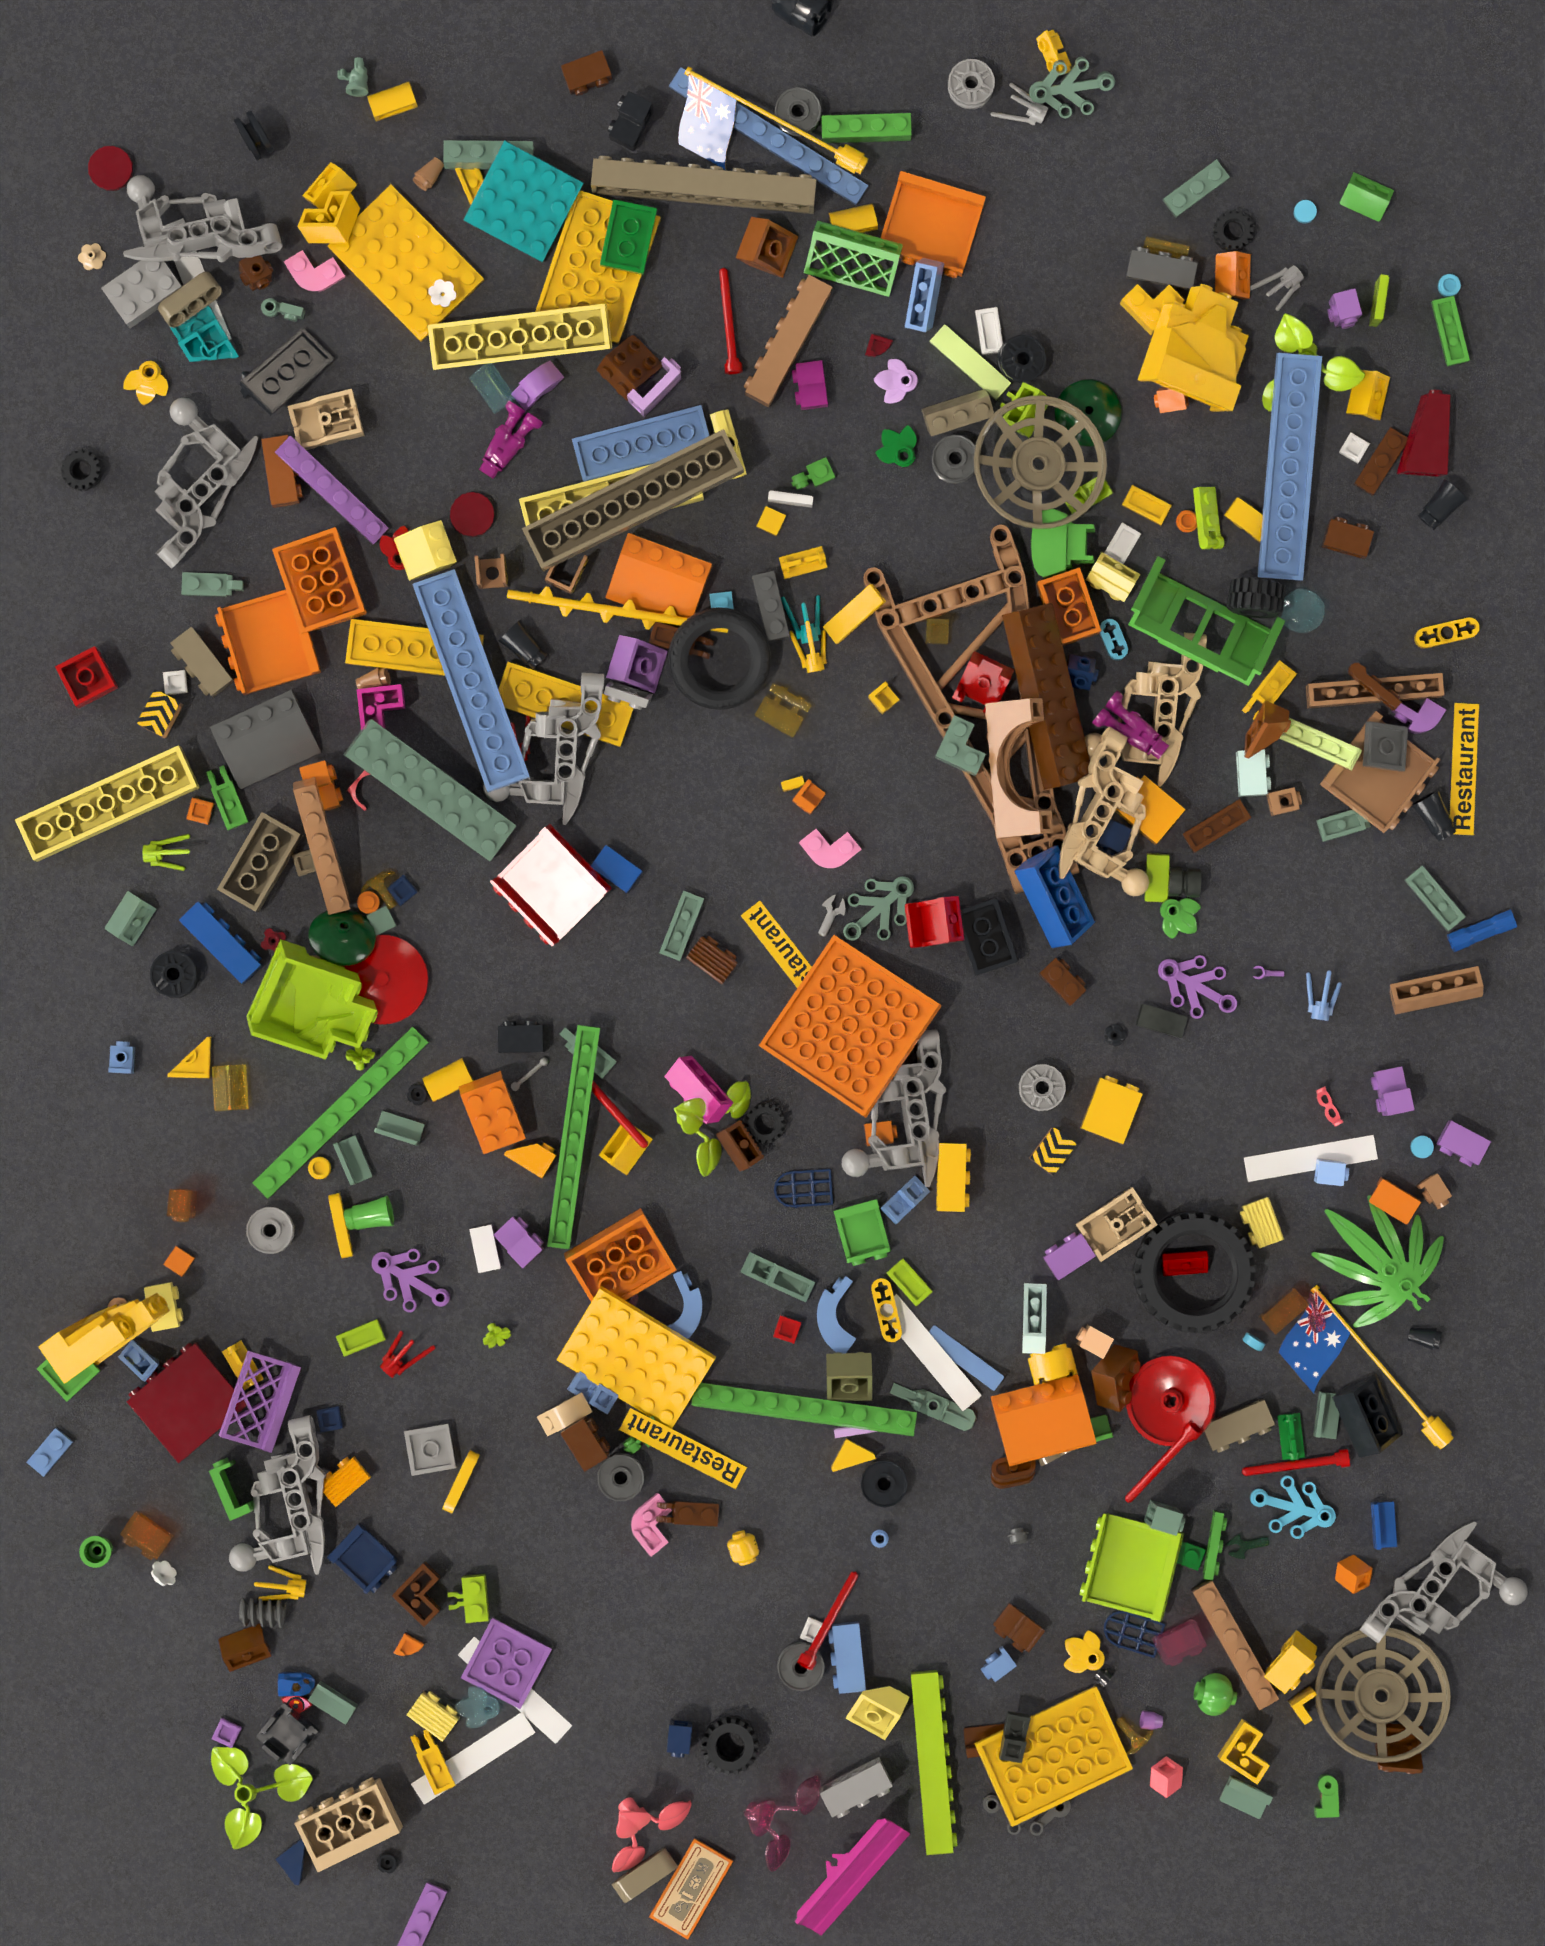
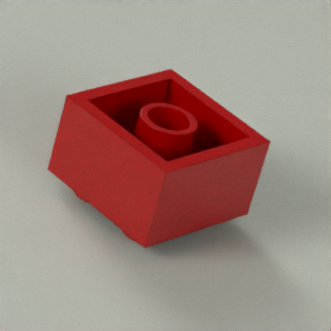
M95 646L55 666L77 708H81L118 689L99 649Z

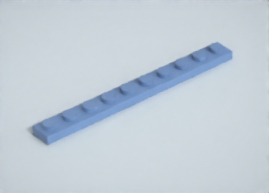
M680 67L669 88L687 99L689 76L685 75L686 70ZM736 102L735 123L733 127L735 130L805 174L811 175L813 179H816V181L854 205L858 204L868 188L867 184Z

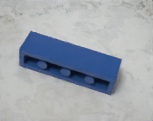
M197 902L179 921L241 984H245L263 966L259 962L262 958L254 950L249 952L244 947L246 942L238 934L233 936L228 931L230 926L222 918L217 920L212 915L215 911L206 902L204 904Z

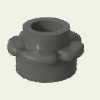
M1016 1528L1010 1530L1011 1534L1007 1536L1010 1539L1011 1545L1028 1542L1027 1535L1029 1532H1024L1023 1528Z

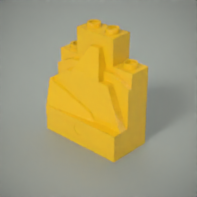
M1200 284V286L1190 288L1185 305L1177 301H1173L1171 304H1163L1138 380L1141 382L1152 381L1211 406L1210 411L1213 412L1233 411L1241 385L1236 383V377L1246 351L1245 345L1248 335L1241 333V328L1231 325L1238 302L1232 300V296L1227 293L1219 292L1218 294L1212 291V287Z
M158 1293L141 1302L135 1299L119 1306L115 1304L59 1331L41 1344L39 1349L65 1384L91 1364L95 1363L96 1366L155 1324L158 1319L170 1310L167 1307L166 1300L159 1296Z

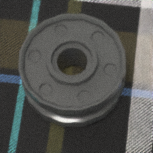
M795 87L786 90L778 98L775 106V116L808 134L816 130L820 123L822 113L820 102L810 90ZM794 108H802L804 114L801 117L793 116L792 111ZM777 122L778 126L786 134L802 137L799 133Z
M951 435L940 440L935 446L932 455L933 470L939 479L950 484H960L969 480L975 473V445L971 440L961 435ZM954 454L958 455L961 458V462L956 465L952 464L949 461V457Z
M615 1453L608 1456L601 1463L597 1474L601 1492L607 1498L614 1501H627L634 1498L641 1491L644 1483V1470L641 1463L634 1456L626 1453ZM619 1471L625 1472L627 1475V1480L623 1483L617 1482L614 1478L615 1474Z
M801 1641L791 1643L779 1655L777 1663L779 1677L784 1685L792 1690H810L818 1685L823 1677L825 1666L819 1650L816 1654L817 1663L813 1670L806 1668L805 1671L799 1672L794 1668L801 1653L804 1654L805 1650L808 1651L810 1648V1643Z

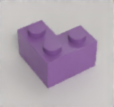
M1402 1066L1373 1072L1374 1077H1371L1373 1090L1378 1092L1379 1099H1376V1107L1378 1112H1382V1116L1414 1110L1411 1091L1406 1086Z
M513 1216L493 1236L508 1251L507 1253L524 1268L544 1250L541 1246L544 1242L536 1233L531 1235L526 1230L529 1226L521 1217L516 1219Z

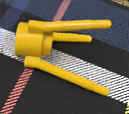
M806 621V632L810 648V654L806 655L807 659L794 632H789L801 659L802 668H806L807 673L825 670L824 664H827L826 631L822 630L820 657L819 652L815 653L810 622Z
M272 1565L268 1566L269 1570L293 1580H288L287 1585L265 1582L254 1583V1586L282 1589L287 1590L286 1593H290L262 1596L258 1600H298V1597L304 1598L306 1580L301 1579V1575L290 1573Z

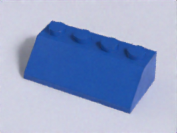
M1058 845L1027 859L1014 871L1051 948L1072 945L1095 923L1070 869L1064 879L1059 878L1061 851Z

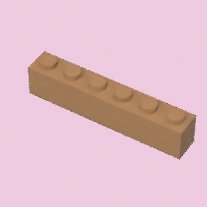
M808 275L806 280L802 278L797 287V291H799L796 299L791 298L786 308L789 311L786 318H780L775 328L778 330L775 338L770 337L765 346V349L768 350L764 358L759 357L754 367L757 369L754 377L749 376L744 385L746 396L768 408L832 292L831 286L811 275Z
M1442 673L1378 678L1382 681V687L1387 691L1392 689L1400 696V701L1441 698L1444 696ZM1355 680L1313 683L1305 686L1307 709L1382 703Z
M313 777L293 782V792L328 914L350 910L349 895L316 779Z
M1207 1580L1191 1589L1256 1707L1261 1710L1279 1700L1270 1682L1264 1677L1265 1673L1213 1581Z

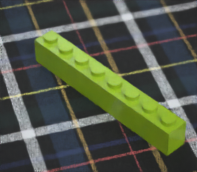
M938 1670L911 1672L926 1854L954 1853L953 1847L957 1846L956 1833H952L951 1824H955L954 1810L950 1811L949 1802L953 1801V1790L948 1788L947 1779H952L951 1767L946 1765L945 1759L950 1754L949 1744L944 1743L943 1734H948L947 1721L942 1720L941 1713L946 1711L945 1698H940V1689H944L943 1675H938Z

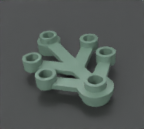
M1078 57L1075 60V65L1063 81L1058 85H1052L1058 75H1063L1067 71L1065 62L1057 60L1053 64V69L1043 81H1037L1031 85L1029 96L1035 103L1042 104L1046 102L1058 111L1060 117L1069 118L1072 114L1071 107L1066 103L1062 104L1052 96L1062 94L1080 107L1084 115H1090L1094 111L1092 102L1084 100L1075 92L1095 88L1109 91L1114 87L1115 79L1110 72L1103 71L1098 74L1096 79L1074 82L1078 75L1089 67V62L1085 57ZM1080 61H1085L1084 67H1078ZM1059 64L1064 65V68L1061 71L1056 70V67ZM1105 79L1110 80V84L1107 86L1102 84ZM1038 90H1044L1042 96L1036 95ZM1089 104L1091 108L1087 111L1083 110V106ZM1063 108L1069 109L1067 114H1062L1061 110Z
M898 877L893 883L878 882L874 879H868L865 882L864 887L867 892L872 893L876 890L892 891L885 898L851 894L848 897V904L851 907L859 905L874 907L856 923H848L844 927L843 934L845 938L850 941L857 940L861 935V930L881 913L880 929L877 931V937L882 941L888 940L890 937V904L897 898V914L894 916V923L898 926L905 925L907 922L905 915L906 898L910 897L914 891L913 882L907 877ZM870 881L876 885L873 890L867 888V883ZM900 884L907 886L905 892L899 891L898 886ZM852 896H856L859 899V902L855 905L850 902ZM898 915L904 916V923L900 924L896 921ZM849 928L856 929L857 933L855 936L848 934ZM881 930L888 932L886 938L880 937L879 933Z

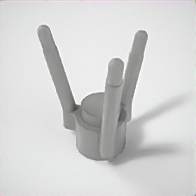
M1010 83L1009 86L1031 102L1029 103L1022 98L1011 95L1013 100L1028 107L1026 115L1030 117L991 112L993 117L1035 125L1036 122L1042 123L1048 107L1044 106V103L1033 102L1028 93L1015 84Z
M1294 265L1289 269L1285 267L1280 272L1251 285L1250 291L1281 277V282L1266 294L1271 296L1283 286L1288 289L1291 287L1275 308L1276 311H1279L1291 295L1301 287L1299 283L1304 280L1303 274Z

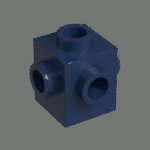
M1069 655L1067 667L1072 687L1090 690L1092 682L1097 681L1099 669H1095L1096 659Z

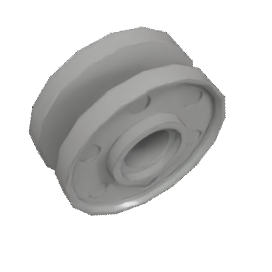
M966 59L959 62L952 68L949 75L948 93L950 98L956 105L964 109H977L984 106L990 100L994 91L995 78L993 72L986 63L977 59ZM973 80L977 86L975 88H968L965 82Z
M1047 1064L1028 1068L1021 1076L1019 1082V1094L1022 1101L1029 1108L1037 1111H1048L1056 1107L1063 1100L1066 1091L1065 1080L1062 1074L1055 1067ZM1040 1081L1048 1084L1049 1089L1045 1094H1039L1036 1091V1084Z
M265 1207L257 1210L247 1223L246 1235L249 1243L256 1250L265 1254H276L284 1251L294 1238L295 1226L292 1218L285 1211L276 1207ZM269 1224H273L276 1227V1234L272 1237H268L265 1234V1228Z

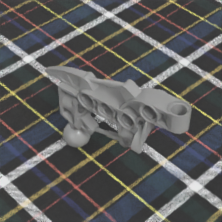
M137 175L132 177L127 184L128 196L132 201L138 203L139 209L136 211V216L144 247L126 250L123 252L124 257L154 262L178 261L181 257L218 259L219 262H225L230 256L252 258L262 254L275 253L282 248L277 225L269 223L245 229L237 198L217 201L215 195L203 193L201 197L169 200V197L164 195L157 200L153 199L151 201L155 192V186L150 178L144 175ZM202 203L207 218L163 229L160 217L170 207V204ZM214 246L218 247L217 252L191 253L192 251H197L205 248H210Z
M186 397L173 401L170 406V416L175 423L183 426L189 425L195 432L181 438V444L158 473L156 484L159 487L154 491L162 500V503L155 511L178 531L156 552L171 569L195 544L201 535L202 529L213 527L216 524V519L225 504L224 501L231 487L236 485L247 469L258 437L254 436L240 450L215 424L208 426L198 416V408L195 402ZM200 444L216 461L188 490L183 489L171 478L168 472L185 445ZM213 469L221 470L223 474L221 480L216 481L211 477ZM201 484L207 488L205 496L201 497L196 494L195 488L197 485ZM219 486H227L211 516L202 515L199 507ZM186 500L191 503L192 508L190 512H183L180 509L181 501ZM188 532L191 534L192 541L190 544H184L180 540L181 533Z
M582 673L581 703L551 699L549 712H537L536 719H531L525 727V736L521 747L523 760L526 751H528L531 736L557 738L555 778H552V780H538L530 776V778L519 781V783L517 782L489 793L484 784L483 791L488 799L499 802L507 799L509 795L524 796L526 803L563 805V825L568 823L581 797L585 770L589 759L592 757L597 741L601 737V731L596 722L602 705L604 674ZM592 700L597 703L598 707L595 710H588L585 703ZM570 721L573 723L574 728L566 731L562 728V723ZM586 733L592 738L586 751L584 763L580 769L576 765L577 737ZM568 743L573 747V750L565 753L561 750L560 746ZM567 765L572 771L570 774L564 775L559 771V768Z
M937 1029L925 1030L916 1043L918 1063L901 1065L872 1108V1133L868 1138V1143L873 1149L874 1154L867 1155L860 1149L848 1150L842 1158V1167L847 1175L860 1177L868 1171V1168L880 1166L883 1167L884 1171L923 1166L925 1186L930 1187L938 1162L939 1133L937 1125L943 1094L946 1092V1088L938 1079L941 1074L942 1059ZM926 1057H931L934 1060L933 1068L926 1066ZM908 1082L915 1084V1093H910L907 1090ZM928 1091L936 1094L933 1128L929 1126L925 1093ZM898 1100L901 1101L907 1144L887 1147L876 1136L878 1103ZM912 1104L917 1105L919 1108L917 1116L910 1112ZM915 1126L922 1129V1136L920 1138L916 1137L913 1133Z
M311 1415L288 1420L289 1433L293 1440L295 1452L272 1456L270 1460L264 1461L266 1470L257 1473L259 1480L254 1482L251 1495L253 1496L256 1522L253 1536L258 1541L260 1547L253 1548L248 1544L241 1543L231 1549L229 1562L237 1571H249L255 1566L256 1561L269 1558L274 1563L310 1553L314 1572L316 1575L320 1573L325 1551L324 1520L321 1517V1505L326 1473L317 1465L319 1461V1445L315 1424ZM303 1444H309L311 1446V1455H307L303 1452ZM287 1471L295 1473V1482H290L287 1479ZM308 1478L317 1480V1515L312 1511L305 1483ZM282 1491L293 1534L281 1538H273L260 1528V1496ZM293 1493H298L301 1496L300 1504L293 1502ZM298 1515L306 1517L307 1524L305 1526L298 1523Z
M1472 1522L1453 1532L1431 1552L1430 1557L1418 1566L1413 1567L1400 1578L1395 1579L1393 1594L1387 1596L1376 1607L1361 1626L1360 1631L1379 1643L1390 1628L1389 1626L1393 1620L1397 1618L1419 1636L1422 1633L1424 1634L1428 1628L1440 1634L1443 1628L1447 1631L1457 1627L1479 1602L1487 1599L1490 1595L1492 1584L1499 1589L1501 1599L1509 1605H1519L1525 1601L1528 1595V1588L1522 1579L1518 1577L1506 1578L1496 1571V1563L1464 1541L1477 1525L1476 1522ZM1432 1561L1433 1568L1416 1592L1408 1591L1405 1582ZM1441 1563H1447L1450 1566L1451 1572L1449 1575H1443L1440 1572L1439 1566ZM1460 1567L1477 1577L1476 1580L1479 1581V1597L1454 1617L1435 1601ZM1429 1581L1437 1584L1438 1590L1436 1593L1427 1591L1426 1585ZM1416 1599L1422 1600L1425 1604L1422 1612L1416 1611L1413 1607ZM1384 1604H1389L1393 1607V1614L1391 1616H1385L1382 1613Z

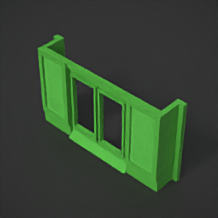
M1158 556L1131 609L1134 611V614L1128 625L1157 639L1158 643L1249 686L1255 674L1261 675L1285 620L1277 617L1271 629L1245 616L1231 612L1220 603L1160 574L1166 560ZM1184 599L1207 609L1192 641L1170 630ZM1212 613L1234 623L1220 655L1198 644Z

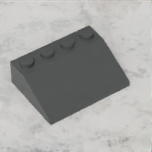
M292 690L210 727L240 790L321 753Z

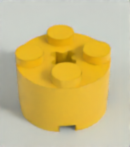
M1066 1344L1054 1346L1052 1351L1045 1354L1032 1353L1030 1354L1031 1358H1028L1034 1385H1038L1039 1380H1042V1383L1065 1378L1067 1375H1070V1372H1072V1375L1078 1374L1072 1350L1067 1348Z

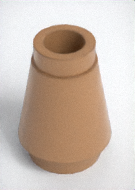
M434 157L414 173V183L424 191L432 188L444 164Z
M380 667L356 679L358 689L388 686L391 684L387 669H381Z

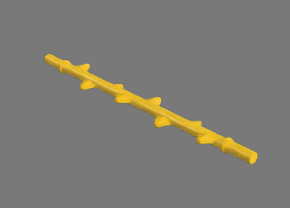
M547 586L540 594L509 589L507 593L508 599L559 606L562 615L567 617L572 609L600 613L604 623H608L613 615L641 619L647 630L655 622L681 626L688 619L677 616L673 606H669L661 614L636 610L633 601L629 599L623 607L594 603L590 593H586L580 601L553 597L550 587ZM725 628L711 629V631L728 633V629Z

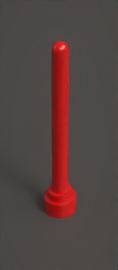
M721 268L719 275L728 359L726 364H724L725 374H740L743 372L742 363L736 354L728 270Z
M593 1081L591 1092L641 1148H646L648 1141Z
M1189 1421L1183 1427L1182 1436L1125 1496L1126 1502L1131 1503L1189 1441L1197 1440L1203 1432L1196 1423Z
M1342 1449L1331 1456L1244 1467L1242 1474L1244 1476L1332 1464L1341 1466V1468L1350 1467L1348 1449Z
M853 1571L850 1573L810 1648L799 1656L797 1663L809 1670L814 1669L817 1663L816 1654L858 1579L857 1572Z

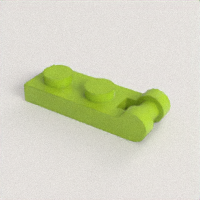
M1193 488L1199 546L1201 549H1211V547L1213 549H1222L1224 547V538L1220 534L1216 488Z

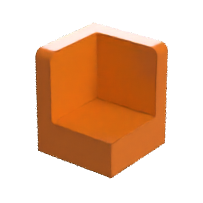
M808 779L792 802L811 815L825 796V792Z
M1351 1555L1337 1563L1335 1580L1355 1594L1370 1585L1373 1568L1355 1555Z

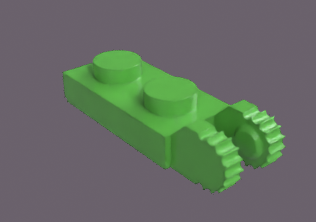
M223 765L219 768L221 776L225 781L224 784L217 785L215 775L211 770L206 773L212 786L211 791L225 826L229 831L249 821L233 781L230 780L228 772Z

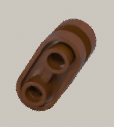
M1007 1457L997 1459L991 1467V1482L1000 1489L1028 1484L1035 1477L1036 1462L1032 1460L1009 1466Z

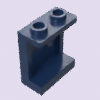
M360 1523L327 1557L333 1564L336 1563L364 1590L365 1594L369 1591L374 1593L383 1584L380 1579L385 1574L389 1577L398 1568L395 1563L399 1560Z

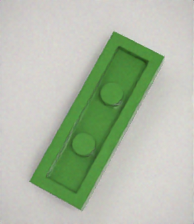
M1454 296L1432 301L1431 304L1447 367L1469 362L1470 359Z
M1213 1510L1202 1575L1204 1579L1213 1580L1214 1575L1217 1576L1220 1563L1216 1562L1217 1553L1222 1552L1223 1540H1220L1221 1531H1225L1227 1518H1224V1513Z

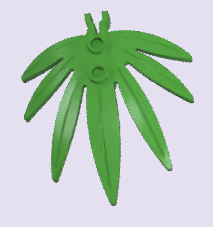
M1371 1195L1367 1196L1370 1210L1379 1234L1393 1257L1392 1259L1368 1234L1355 1224L1329 1209H1325L1324 1212L1344 1241L1361 1259L1376 1270L1377 1274L1343 1258L1317 1252L1311 1253L1315 1259L1342 1275L1381 1287L1379 1291H1360L1331 1300L1333 1304L1346 1306L1368 1305L1383 1301V1303L1372 1307L1362 1314L1353 1323L1355 1328L1372 1324L1387 1317L1398 1309L1406 1299L1411 1301L1413 1307L1419 1311L1421 1307L1417 1304V1299L1412 1296V1293L1419 1298L1422 1297L1426 1302L1430 1300L1427 1295L1420 1292L1418 1287L1434 1270L1441 1255L1444 1240L1443 1236H1439L1428 1248L1421 1264H1419L1423 1249V1230L1420 1216L1415 1215L1409 1238V1261L1406 1262L1401 1243L1393 1225L1383 1210L1369 1202Z

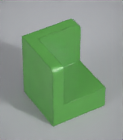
M1106 1415L1090 1418L1096 1442L1113 1437Z

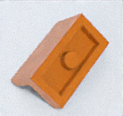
M1238 251L1216 254V293L1223 292L1234 298L1250 299L1251 254Z
M1383 1177L1377 1182V1188L1369 1199L1371 1204L1404 1224L1409 1223L1421 1203L1418 1198Z

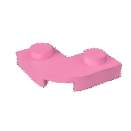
M303 250L284 261L297 284L308 291H324L345 278L333 257L315 269Z
M817 829L799 842L810 858L817 865L824 868L840 867L862 850L848 832L831 846Z
M656 1493L635 1511L631 1521L633 1535L651 1557L669 1543L655 1526L658 1523L656 1516H667L672 1511L671 1509H660L657 1507V1502H665L659 1493Z

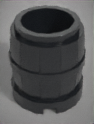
M773 0L772 10L776 16L786 21L789 25L804 30V33L815 37L827 21L825 18L827 11L831 13L834 0Z

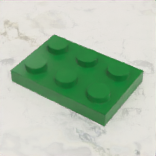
M613 199L600 260L601 267L644 275L657 208Z

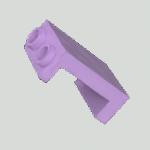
M665 357L661 360L662 367L668 373L643 398L634 389L627 395L628 402L643 417L681 380V367L672 358L669 361Z

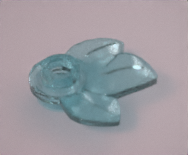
M469 1687V1698L459 1701L454 1707L461 1716L467 1718L466 1727L478 1728L485 1725L487 1720L496 1717L500 1710L498 1701L488 1696L486 1691L479 1687ZM485 1707H491L492 1710H486Z

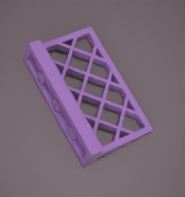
M248 1350L219 1436L272 1453L301 1367L291 1362H285ZM252 1357L260 1359L263 1366L254 1372L250 1368ZM276 1364L281 1365L280 1375L272 1378L268 1368ZM265 1371L269 1381L259 1386L254 1376ZM251 1378L255 1389L245 1394L242 1388L243 1383ZM272 1385L274 1389L273 1396L265 1400L261 1390ZM258 1392L262 1402L251 1407L247 1397ZM244 1400L248 1410L237 1415L235 1410L236 1404ZM264 1406L267 1411L266 1416L258 1421L253 1411ZM251 1414L255 1423L244 1429L240 1419ZM237 1421L241 1431L234 1435L227 1434L229 1425ZM257 1427L259 1436L257 1442L249 1440L246 1433Z

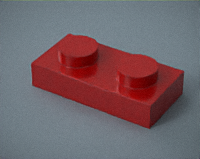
M1207 1251L1162 1254L1163 1276L1208 1273Z

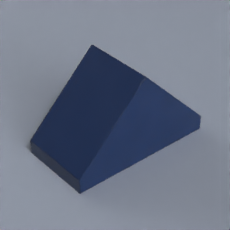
M302 1838L276 1858V1861L294 1885H300L302 1881L306 1852Z

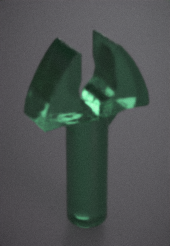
M1237 1534L1227 1542L1226 1546L1238 1544L1242 1547L1238 1551L1228 1554L1238 1559H1245L1244 1553L1247 1550L1268 1546L1269 1539L1268 1537L1243 1541L1240 1538V1534Z

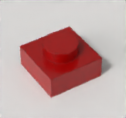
M780 1315L773 1337L794 1344L801 1322Z

